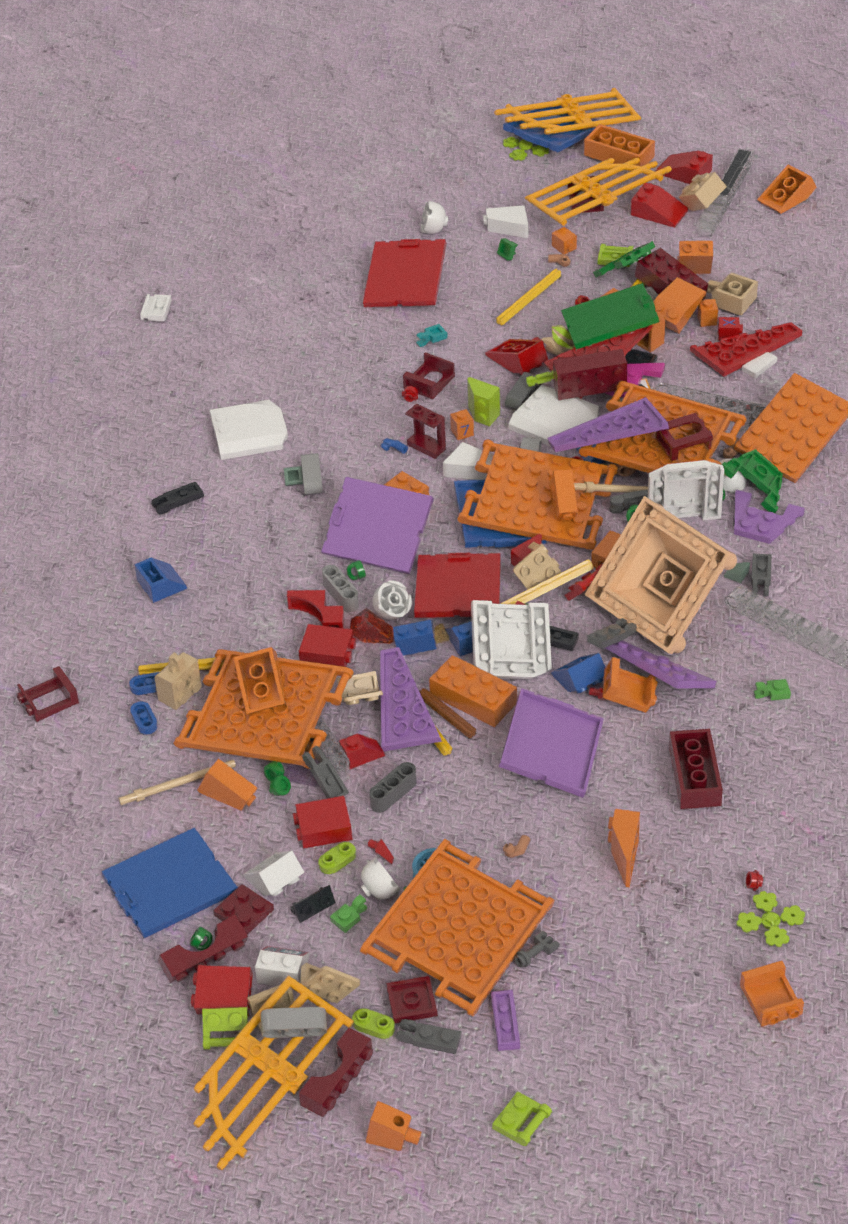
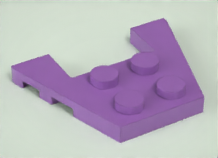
M740 490L735 491V535L770 544L784 532L788 525L795 523L796 518L804 515V507L788 504L783 516L759 510L755 507H748L752 494Z

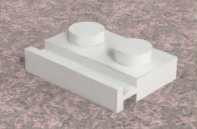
M147 294L140 314L141 320L148 318L151 321H165L172 301L171 295L155 294L150 296V294Z

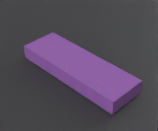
M513 990L491 992L498 1051L520 1049Z

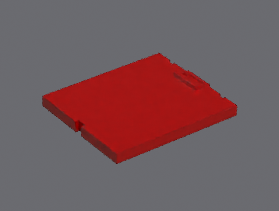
M401 239V241L389 242L375 241L363 306L394 307L398 304H402V306L436 305L447 245L446 239H435V241L420 239Z
M501 553L418 555L415 618L454 617V615L472 617L471 602L473 600L492 601V604H500Z

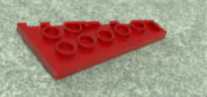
M789 322L772 326L771 330L762 331V329L755 330L754 334L742 333L721 338L720 342L712 343L708 341L703 346L691 345L690 352L725 377L742 368L747 362L801 337L803 330Z
M650 325L577 350L574 347L543 362V364L552 372L553 360L623 349L624 355H626L654 326Z

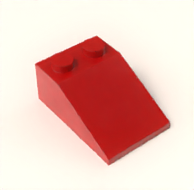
M699 150L672 154L667 157L655 172L670 166L672 170L663 176L691 184L692 179L696 175H703L712 171L713 155Z
M644 183L631 199L632 216L674 228L689 209L663 188L652 183Z
M508 339L485 352L486 356L510 372L520 373V375L524 372L530 373L531 369L542 366V363L548 360L543 340Z

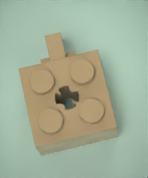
M716 172L703 175L698 174L692 179V183L682 190L679 199L691 211L707 209L727 186Z
M732 272L722 282L712 280L708 282L707 292L712 294V299L716 300L717 307L742 316L757 298L758 281Z
M174 652L169 656V664L155 676L157 696L160 702L177 710L194 693L200 690L202 685L198 660L185 652L179 655Z

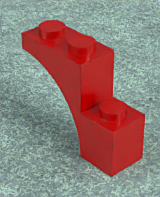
M287 590L288 609L309 613L318 619L322 626L344 628L343 606H326L325 590Z

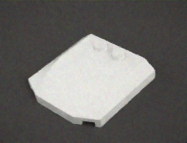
M542 384L513 413L509 422V429L529 438L541 439L543 444L550 446L548 437L597 418L599 406L578 397L558 401L555 388Z
M263 400L209 410L221 460L283 449V443L288 437L287 428L281 409L272 401Z
M705 460L667 464L649 473L648 498L662 505L665 510L678 518L702 516L703 520L721 519L724 482L723 465Z
M479 600L471 602L474 666L503 679H533L552 669L548 603L513 605L492 604V601Z

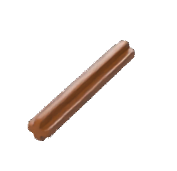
M426 688L419 690L423 701L468 738L476 735L475 727Z

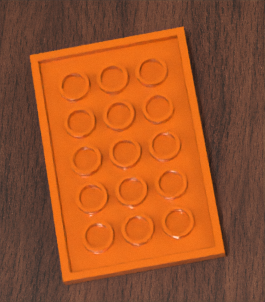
M794 373L734 445V450L745 454L756 449L778 468L784 478L796 483L847 420L848 401Z

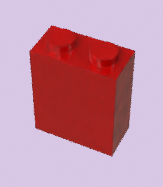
M308 624L299 648V661L347 667V664L351 663L352 649L355 650L357 642L356 638H354L353 630Z
M344 796L295 804L296 813H292L294 825L299 826L296 829L298 841L302 840L303 849L353 840Z
M198 965V970L193 975V985L196 986V991L191 996V1007H194L196 1014L202 1015L203 1008L248 1007V1016H250L247 997H250L252 992L253 972L251 967Z

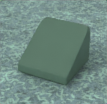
M301 466L283 468L285 486L303 484Z
M736 563L733 569L726 571L724 577L742 583L749 573L750 563Z

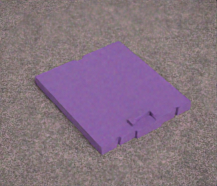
M345 477L342 486L343 492L340 493L338 502L334 505L329 521L330 526L326 535L327 541L324 542L321 552L325 555L351 561L360 560L364 564L410 574L421 541L419 535L420 533L423 534L434 500L433 496Z
M521 688L499 767L536 781L538 779L543 780L547 785L583 798L587 790L604 718L593 714L589 715L588 712L574 708L573 705L554 698L550 699L539 694L535 695L534 692Z

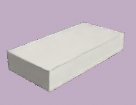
M767 352L744 364L742 371L757 378L774 365L778 357Z

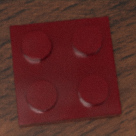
M241 884L213 912L214 916L221 921L236 915L248 935L274 910V904Z
M429 976L386 983L394 1024L400 1023L402 1019L414 1021L438 1016Z

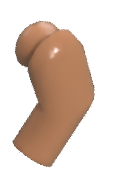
M548 254V263H558L563 267L570 265V258L565 254Z
M736 437L734 445L739 441L738 437ZM734 445L727 449L724 448V458L732 459L739 454V452L734 450Z
M522 835L517 845L513 846L512 843H509V845L505 844L503 846L505 855L509 858L523 855L531 839L527 835Z

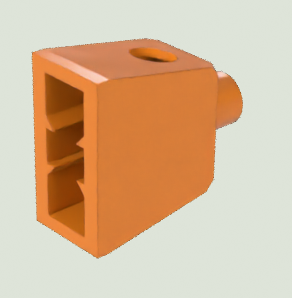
M377 1101L370 1119L366 1143L401 1151L405 1141L418 1145L422 1132L409 1127L412 1118L409 1114Z

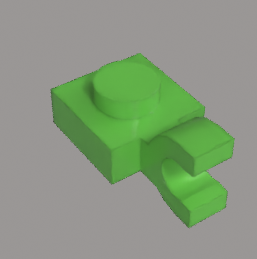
M786 679L770 680L766 684L764 682L755 683L757 689L754 690L755 699L769 696L770 700L790 699L791 691Z
M359 894L353 900L350 907L344 904L330 916V921L346 933L361 920L359 914L367 909V906L364 904L366 899Z

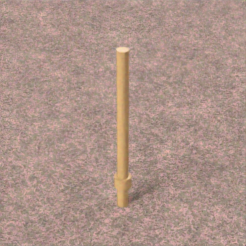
M586 481L584 483H574L575 490H581L585 493H593V491L628 493L648 489V486L594 484L593 482Z
M234 759L224 762L231 768L236 767ZM211 767L143 790L142 788L133 790V793L119 797V803L124 805L133 801L139 802L145 800V797L204 778Z

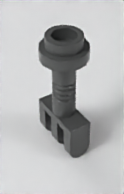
M542 931L534 936L533 943L536 945L526 952L523 950L518 951L514 961L520 968L527 967L531 964L532 957L542 950L550 955L558 949L560 943L557 941L553 942L554 939L551 936L547 937V933Z

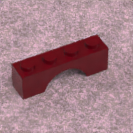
M236 915L216 924L214 930L215 941L209 948L194 952L186 950L178 944L159 955L158 962L170 983L175 980L180 982L189 976L188 973L194 970L197 972L198 965L208 966L207 963L213 960L218 962L227 956L226 953L231 950L236 952L245 946L248 935Z
M349 1027L336 1043L337 1054L342 1061L340 1067L334 1073L327 1076H311L299 1092L300 1106L321 1117H324L328 1111L334 1108L337 1098L340 1094L346 1092L349 1082L353 1077L356 1078L358 1076L361 1066L365 1061H369L373 1054L371 1038Z

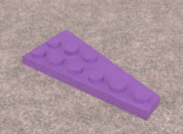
M400 648L381 650L380 680L383 693L381 695V747L383 751L441 742L442 740Z

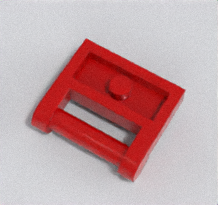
M603 564L596 567V571L592 574L589 571L582 576V581H576L569 586L568 589L570 591L564 595L566 599L570 601L582 594L591 585Z

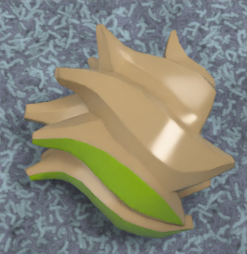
M562 325L552 326L551 337L542 338L543 342L547 345L545 350L553 355H559L575 347L568 329Z

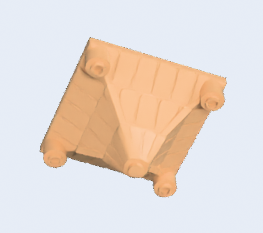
M644 496L585 595L617 618H624L628 621L627 623L636 624L637 632L667 653H680L686 646V641L683 637L684 632L723 569H733L736 566L737 557L733 552L723 548L665 510L662 505Z

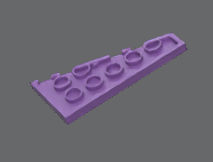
M643 398L547 439L555 452L669 429L668 422L647 398Z
M619 641L605 648L675 688H715L716 680L673 663L667 657L657 656L625 641Z

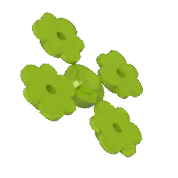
M508 137L503 140L504 147L514 148L519 146L520 149L513 150L509 154V157L515 161L525 160L527 153L524 150L531 148L533 154L540 157L549 153L548 147L546 148L541 145L533 147L532 142L524 139L520 142L515 137Z
M761 891L760 895L753 896V902L756 903L757 909H763L766 913L760 918L755 916L753 912L748 914L743 912L738 915L739 920H737V926L741 927L742 931L746 933L751 932V930L757 931L762 923L766 929H769V931L764 933L766 944L781 947L783 944L788 943L790 939L787 931L778 927L781 920L787 922L789 926L794 924L802 925L805 912L801 911L797 905H793L790 908L785 907L780 916L770 912L778 904L776 895Z

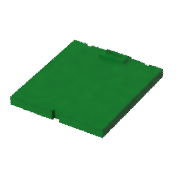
M643 283L561 310L576 350L660 322L655 311L654 302L650 294L648 295Z

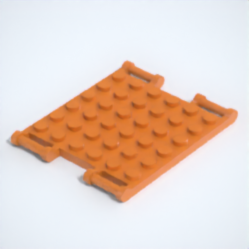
M620 381L612 399L606 404L608 411H614L647 398L666 421L696 413L703 420L706 428L712 432L713 441L711 449L708 450L705 444L701 443L679 450L678 459L671 461L655 439V431L597 443L595 448L592 445L583 446L579 449V454L583 457L592 456L647 473H651L667 464L703 460L722 465L721 462L711 459L719 442L724 441L729 446L734 445L736 436L741 426L745 425L747 419L744 415ZM627 391L622 402H618L622 394ZM730 422H735L731 432L726 433L725 431ZM692 423L668 430L675 440L696 434L692 428Z
M489 439L484 440L483 450L479 461L476 462L475 469L478 472L487 473V477L481 494H477L473 490L466 492V500L462 512L459 513L457 518L460 523L531 538L541 534L542 540L585 549H594L596 547V537L599 527L603 523V518L599 515L591 517L590 513L595 496L609 497L611 492L593 491V493H585L581 490H575L577 515L572 520L564 521L556 517L549 483L553 471L572 469L574 483H584L586 481L599 484L602 474H607L604 484L612 485L614 475L618 470L617 465H603L497 444ZM489 452H495L491 465L486 464ZM472 502L478 503L474 515L469 516ZM587 525L592 526L589 538L583 539Z
M218 649L215 653V660L211 669L203 679V683L206 686L212 687L202 711H188L186 715L187 720L179 737L175 738L174 745L180 749L188 747L301 765L310 769L305 764L302 755L310 738H314L309 754L315 760L312 748L315 746L320 748L327 734L323 730L314 728L326 702L336 706L341 704V696L348 680L353 676V670L341 666L278 658L285 705L247 715L233 658L247 653ZM222 661H224L223 666H222V668H221V670H220L218 676H216V674H217V672H218V670H219V668H220V666H221V664H222ZM341 676L335 692L330 693L336 677ZM196 722L189 738H187L193 723Z
M444 839L363 943L360 952L378 959L390 966L392 971L396 973L400 972L407 961L441 981L435 992L437 997L449 1000L466 1010L468 1015L474 1017L481 1004L514 960L517 952L521 950L546 913L552 908L555 899L541 895L523 885L524 882L519 879L515 881L511 888L477 870L481 863V858L469 855L451 845V842L447 839ZM374 943L398 956L397 960L374 948ZM450 986L474 1001L470 1003L447 990V988Z

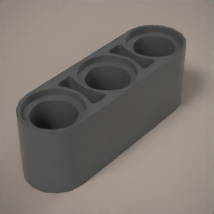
M524 372L507 394L505 407L517 410L541 386L538 383L530 387L527 385L526 378L529 376L535 377L536 374Z
M401 763L370 789V807L374 812L381 813L386 811L415 787L417 779L416 767L413 763Z

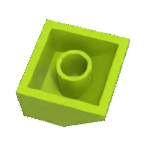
M468 377V407L475 422L490 427L500 415V387Z

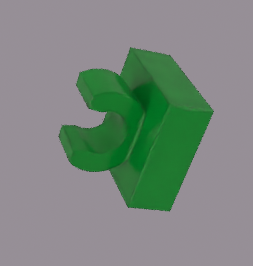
M502 238L497 254L508 261L513 260L518 244Z

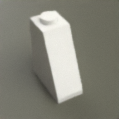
M524 205L486 209V215H483V223L487 225L489 232L528 238V221Z
M462 442L443 462V476L473 480L486 479L487 473L478 472L475 469L482 450ZM489 453L486 464L491 465L493 454Z

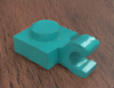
M440 324L425 328L424 332L416 334L420 339L416 343L419 347H423L428 341L435 343L447 339L448 333Z

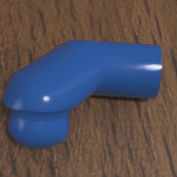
M389 438L382 440L383 443L380 445L386 451L393 447L402 454H405L408 450V446L402 442Z

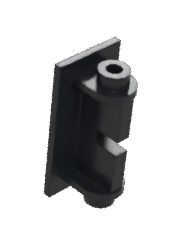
M330 885L324 888L320 887L315 893L297 903H292L290 910L293 914L297 915L299 923L336 903Z

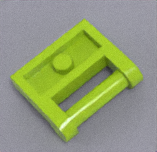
M601 243L597 265L605 266L633 250L634 246H607Z
M248 1007L203 1008V1049L228 1047L235 1037L211 1038V1032L242 1030L248 1023Z
M517 1091L492 1123V1129L522 1146H527L531 1141L530 1137L542 1121L551 1115L552 1109L548 1105L540 1104ZM533 1112L536 1113V1115L528 1124V1126L524 1129V1131L519 1132L520 1128L530 1117V1115Z

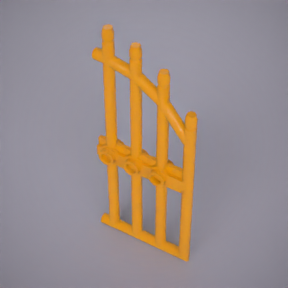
M612 88L611 92L574 98L570 94H564L554 101L513 107L511 104H507L505 108L494 111L495 115L513 114L514 116L505 118L507 123L523 121L526 123L520 124V129L539 127L545 129L544 134L546 135L594 128L599 124L606 126L641 120V116L616 88ZM616 97L617 99L612 101H605L586 105L578 104L582 102L608 99ZM623 105L624 107L592 113L585 112L587 110H594ZM562 106V108L560 109L540 111L528 114L520 113L523 111ZM630 113V116L604 119L598 121L591 120L593 118ZM555 115H569L566 117L553 118L547 120H535L536 118L549 117ZM574 121H575V124H573V125H566V126L555 125V124L568 123V122H574Z
M609 158L527 195L525 199L562 226H565L567 219L599 204L609 206L617 200V196L651 180L657 179L662 181L663 175L669 173L672 168L667 166L655 172L650 169L658 165L656 161H652L644 166H636L640 162L639 158H634L623 164H613L614 159ZM598 170H608L592 178L587 176ZM623 170L630 171L602 185L597 183ZM639 174L647 175L612 192L607 190ZM573 183L575 185L542 201L537 200V198L567 184ZM579 190L585 192L552 208L546 206ZM589 197L595 198V200L562 215L556 213Z
M289 975L194 1087V1091L200 1093L205 1088V1085L209 1083V1103L200 1113L201 1115H198L195 1119L194 1126L199 1128L204 1124L205 1119H208L212 1114L217 1128L210 1136V1139H207L204 1143L203 1149L208 1152L221 1137L230 1145V1148L223 1155L224 1157L218 1161L217 1168L223 1170L236 1154L241 1158L245 1157L248 1150L243 1146L288 1091L295 1095L308 1079L304 1071L342 1025L350 1028L354 1023V1020ZM290 987L300 995L289 1008L302 1007L309 1000L316 1006L324 1008L326 1013L336 1019L327 1029V1033L318 1040L297 1067L286 1061V1059L304 1037H292L282 1051L277 1054L268 1048L275 1038L264 1037L260 1042L250 1035L261 1022V1012L266 1009H272ZM236 1052L245 1061L218 1092V1071ZM254 1065L263 1072L262 1075L223 1120L219 1109L220 1103L251 1066ZM270 1078L274 1079L281 1085L280 1088L236 1140L228 1128Z

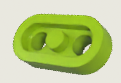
M342 842L321 855L318 860L320 871L324 874H333L351 863L356 858L355 846L350 842Z
M362 1008L355 1011L352 1016V1020H354L353 1027L365 1034L380 1039H387L395 1032L394 1020L381 1013Z

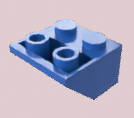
M151 557L134 564L137 581L153 603L187 589V585L169 563Z

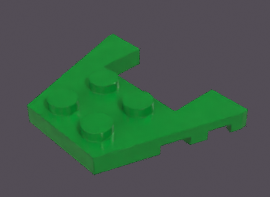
M653 241L641 245L606 264L604 267L593 271V274L597 278L614 268L620 269L631 265L641 257L651 254L650 250L656 246Z
M756 449L741 455L739 458H733L727 463H722L724 474L730 479L737 471H740L746 479H749L759 490L767 494L760 505L769 512L776 513L778 510L777 502L780 499L778 493L781 489L783 474L775 465Z

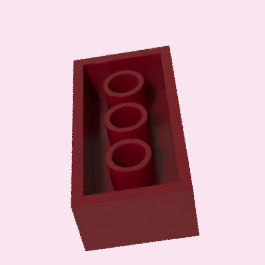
M661 247L637 261L634 276L648 287H652L658 295L677 277L707 293L709 283Z
M623 349L553 360L554 388L558 401L616 391L620 381L627 382V361Z
M710 728L670 731L669 752L680 809L722 806L723 788Z

